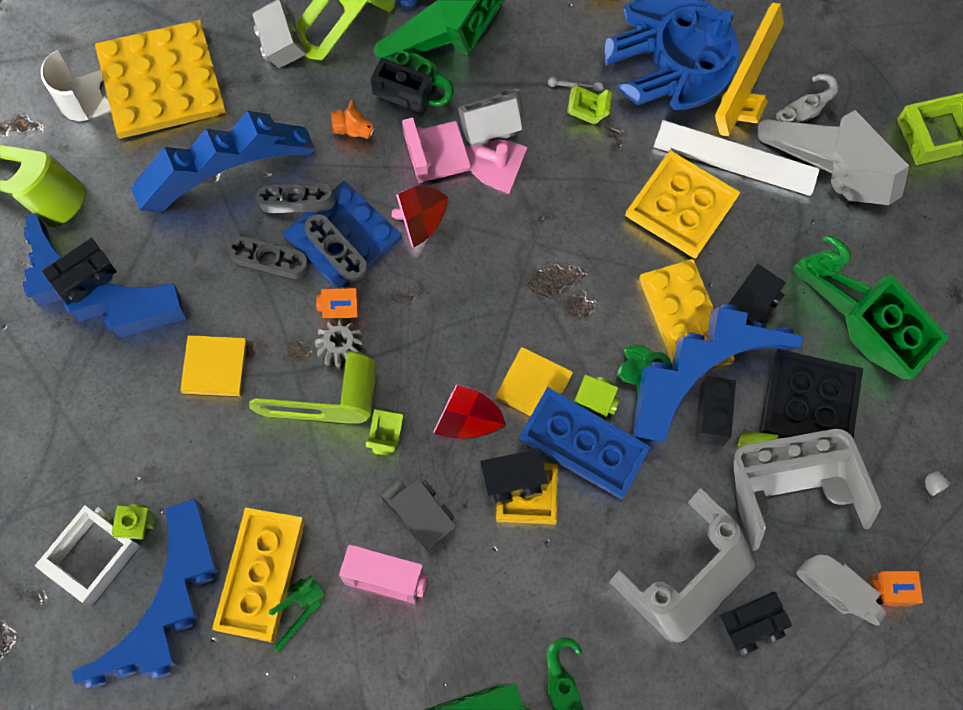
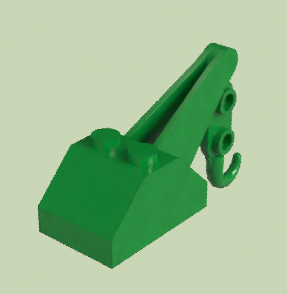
M437 0L392 34L376 43L374 53L379 61L381 58H385L432 76L431 85H438L444 88L445 94L440 100H429V104L435 107L443 106L454 95L453 84L447 77L442 75L433 62L417 54L453 43L455 49L469 56L504 0Z
M824 236L822 240L832 244L838 251L834 249L829 251L823 250L810 254L808 257H802L793 266L794 273L845 315L851 342L869 361L901 379H913L949 339L948 335L892 274L882 276L873 287H870L839 273L844 268V265L850 261L851 252L845 243L836 237Z
M559 638L550 645L547 652V663L549 666L547 691L553 710H584L576 682L563 667L559 659L561 648L569 646L575 650L577 655H581V647L571 638ZM503 683L423 710L531 709L521 705L522 701L516 683Z

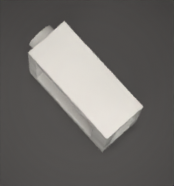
M85 505L36 563L35 567L79 601L92 607L140 546L133 539L116 538L124 545L90 587L85 586L59 566V564L94 522L110 534L113 525L109 523L112 519L109 514L99 507L93 511Z

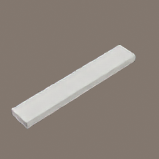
M664 120L654 148L667 152L671 150L677 155L811 196L819 172V168Z

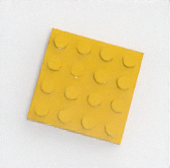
M200 20L95 43L115 130L119 139L226 114Z

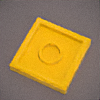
M188 335L180 389L182 394L241 397L247 348L246 338Z
M521 347L497 391L495 399L531 416L547 387L563 395L573 372Z
M543 463L548 486L545 491H542L543 494L541 496L526 499L524 495L512 497V502L497 505L496 522L556 525L558 463Z

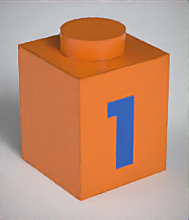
M358 287L322 288L321 294L316 296L317 312L322 311V318L358 317Z
M882 571L872 576L869 585L880 593L876 600L880 606L912 607L923 603L919 571Z

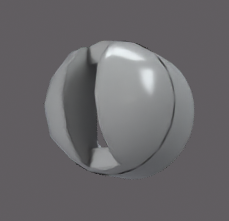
M938 471L931 472L925 479V487L932 497L953 484L944 473Z

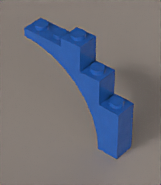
M247 111L229 132L205 129L189 149L164 147L132 184L131 190L139 210L163 212L192 187L225 170L269 157L310 155L315 150V147L306 127L275 123L270 114Z
M37 214L25 216L27 227L23 229L26 241L32 247V252L29 253L32 268L24 270L26 281H23L25 294L28 298L31 297L39 306L63 300L41 271L61 258V256L52 245L46 225ZM107 283L103 286L97 285L88 291L87 296L80 302H72L67 305L63 301L66 312L68 314L72 313L78 322L103 315L107 329H112L118 338L186 319L181 296L174 283L154 287H124Z
M722 304L721 307L711 311L706 341L704 340V335L687 333V337L684 336L677 339L672 370H669V364L652 362V366L643 368L631 435L639 439L666 442L672 418L683 397L693 384L714 365L734 354L747 350L764 348L798 349L802 347L803 336L794 334V329L786 327H776V330L766 329V324L761 322L748 321L746 325L748 313L739 311L738 306Z
M195 498L165 508L169 531L168 557L161 584L152 604L137 626L117 646L97 660L71 671L74 684L86 686V689L96 688L106 684L105 678L118 675V678H123L137 673V667L140 668L142 675L152 676L154 680L172 674L171 669L180 666L170 629H174V632L182 631L192 627V622L200 619L191 583L202 585L212 581L214 575L220 574L202 506Z

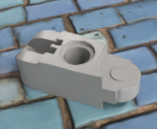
M817 555L812 558H806L796 571L798 577L842 614L853 613L874 625H879L886 616L882 606L876 602L880 593L846 564L841 565L828 555Z

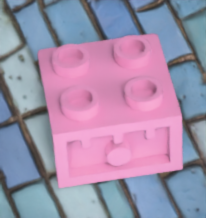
M413 117L402 120L405 141L418 183L470 170L469 159L456 121L421 129V127L416 128Z

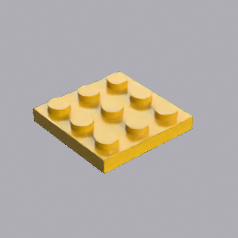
M670 150L630 205L625 216L696 259L741 192Z

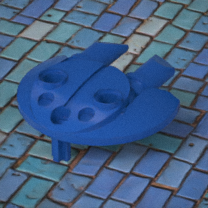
M633 0L624 7L623 13L626 21L636 29L606 39L604 50L606 65L644 52L648 54L653 52L655 64H659L657 72L617 86L620 92L637 105L666 95L673 96L670 105L674 110L691 109L706 104L719 96L727 88L736 72L739 61L738 39L731 25L734 17L733 11L727 12L726 9L719 11L705 0Z

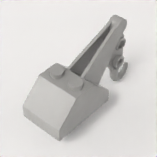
M818 74L812 77L814 82L818 80L827 81L830 85L829 89L822 93L808 94L778 111L775 120H764L758 125V139L761 142L774 146L832 173V187L837 193H842L849 201L890 205L903 196L909 165L856 110L841 118L840 127L804 124L819 115L828 101L837 95L839 83L835 77L829 74Z

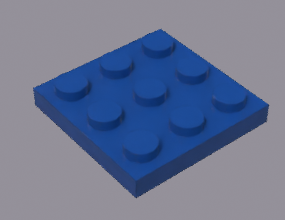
M344 180L333 189L336 203L330 210L325 212H306L282 233L283 237L296 250L304 253L307 261L334 287H348L351 283L341 276L308 239L304 225L310 216L321 214L327 217L365 259L367 269L402 239L401 233ZM313 226V230L319 231L323 239L327 237L324 234L323 227ZM333 243L328 248V252L333 255L340 254L344 250V246L341 243ZM347 257L345 261L348 263L349 270H353L356 273L359 272V265L353 266Z

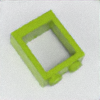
M963 93L906 105L897 118L916 165L963 155V140L934 146L924 123V119L952 113L963 137Z

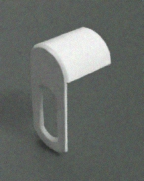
M59 50L47 56L42 64L41 78L63 115L71 120L86 121L111 112L108 99L102 96L100 92V84L104 81L101 70L74 79Z

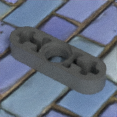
M325 183L270 184L261 187L255 196L261 210L266 213L325 212L330 210L336 203V197L332 188ZM294 195H302L298 201L289 202L290 198Z
M321 214L310 216L306 220L304 227L306 235L313 245L346 281L359 283L367 276V265L360 253L327 217ZM313 226L323 227L324 234L327 237L323 239L319 231L313 230ZM333 243H341L344 246V250L340 254L333 255L328 252L329 246ZM347 257L353 266L359 265V272L356 273L353 270H349L348 263L345 261Z
M244 236L233 238L227 246L231 260L238 265L292 279L302 278L308 272L309 266L306 256L298 250ZM242 246H245L247 252H242L238 255L236 249L240 250ZM273 252L276 254V258L272 263L265 264L260 261L262 254ZM295 260H299L301 266H296L295 269H291L289 263H294Z

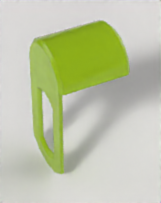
M313 0L296 23L306 52L305 56L312 60L323 61L367 2L391 13L395 0H338L343 5L345 12L320 46H314L308 41L306 31L329 0Z
M0 145L1 159L22 162L19 170L9 180L0 179V192L13 194L17 201L32 213L37 214L50 227L61 226L77 214L86 197V187L79 179L47 152Z
M347 351L340 405L255 398L250 401L249 407L255 413L265 417L353 424L363 423L371 415L377 364L366 354ZM265 405L316 409L322 411V413L274 411L266 408Z

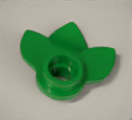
M631 345L624 348V354L628 361H625L620 366L616 379L625 383L637 384L638 397L643 368L652 366V362L658 361L669 364V370H672V362L664 353L651 352L642 345Z

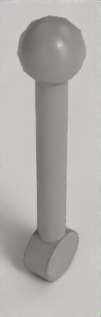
M556 77L548 79L550 87L559 85L574 88L577 85L584 89L592 90L595 94H600L603 90V85L599 82L590 85L562 81Z

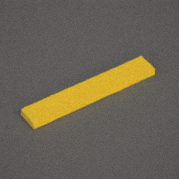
M772 3L715 114L720 135L730 136L784 25L781 3Z

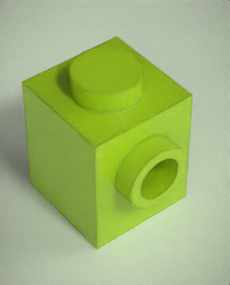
M585 374L574 402L606 420L608 413L614 415L620 401L619 398L615 397L618 387L613 386V383L606 378H593Z

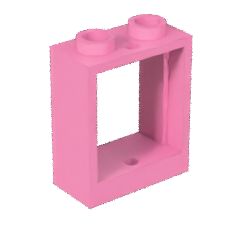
M348 545L339 573L345 585L416 604L417 597H424L428 583L427 575L424 574L421 564L353 545Z

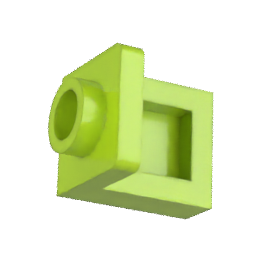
M576 85L570 92L567 113L591 124H596L610 114L612 109V92L605 90L600 95H597Z
M376 407L366 447L372 448V452L379 455H390V452L395 453L399 447L405 413Z
M117 505L111 534L115 538L143 539L146 529L155 528L156 516L145 505Z

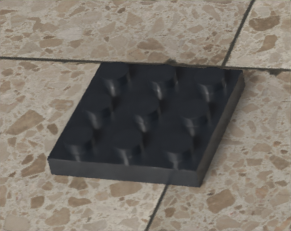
M777 349L774 352L761 433L777 434L779 438H787L831 429H842L854 438L863 368Z

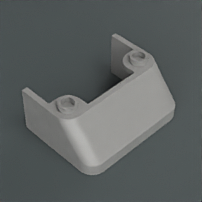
M831 429L744 445L736 451L733 464L737 506L752 551L759 549L766 530L763 518L769 510L768 496L822 487L826 497L831 502L838 505L854 504L864 530L871 528L882 507L853 437L842 429Z
M701 488L688 503L710 524L708 528L709 539L720 551L678 594L669 584L655 582L642 593L620 570L609 581L665 639L673 643L686 640L750 574L755 566L754 555L737 522Z

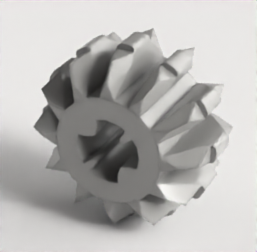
M341 318L338 320L337 326H333V323L328 321V330L319 329L318 334L321 338L315 339V346L319 348L317 351L318 357L325 358L324 363L327 366L335 362L336 368L339 370L342 367V362H346L347 351L361 353L359 350L365 348L364 341L360 340L363 337L362 331L355 330V324L352 322L344 326V321ZM338 341H344L342 347H336L335 345H338Z

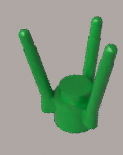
M311 575L305 580L301 578L296 583L290 585L287 594L292 593L293 595L269 610V615L272 616L295 601L302 608L308 605V608L274 647L275 652H279L307 618L322 606L319 600L325 594Z

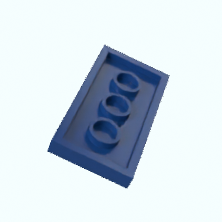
M549 387L545 389L517 439L533 449L540 448L541 454L619 499L625 497L651 447Z

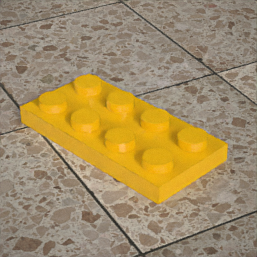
M693 259L640 274V283L673 363L677 339L684 336L687 337V333L704 335V340L706 341L711 311L714 308ZM732 355L714 365L708 371L733 364L735 361L734 356Z
M245 508L212 630L275 643L283 610L272 616L269 615V610L286 599L306 522L304 518Z

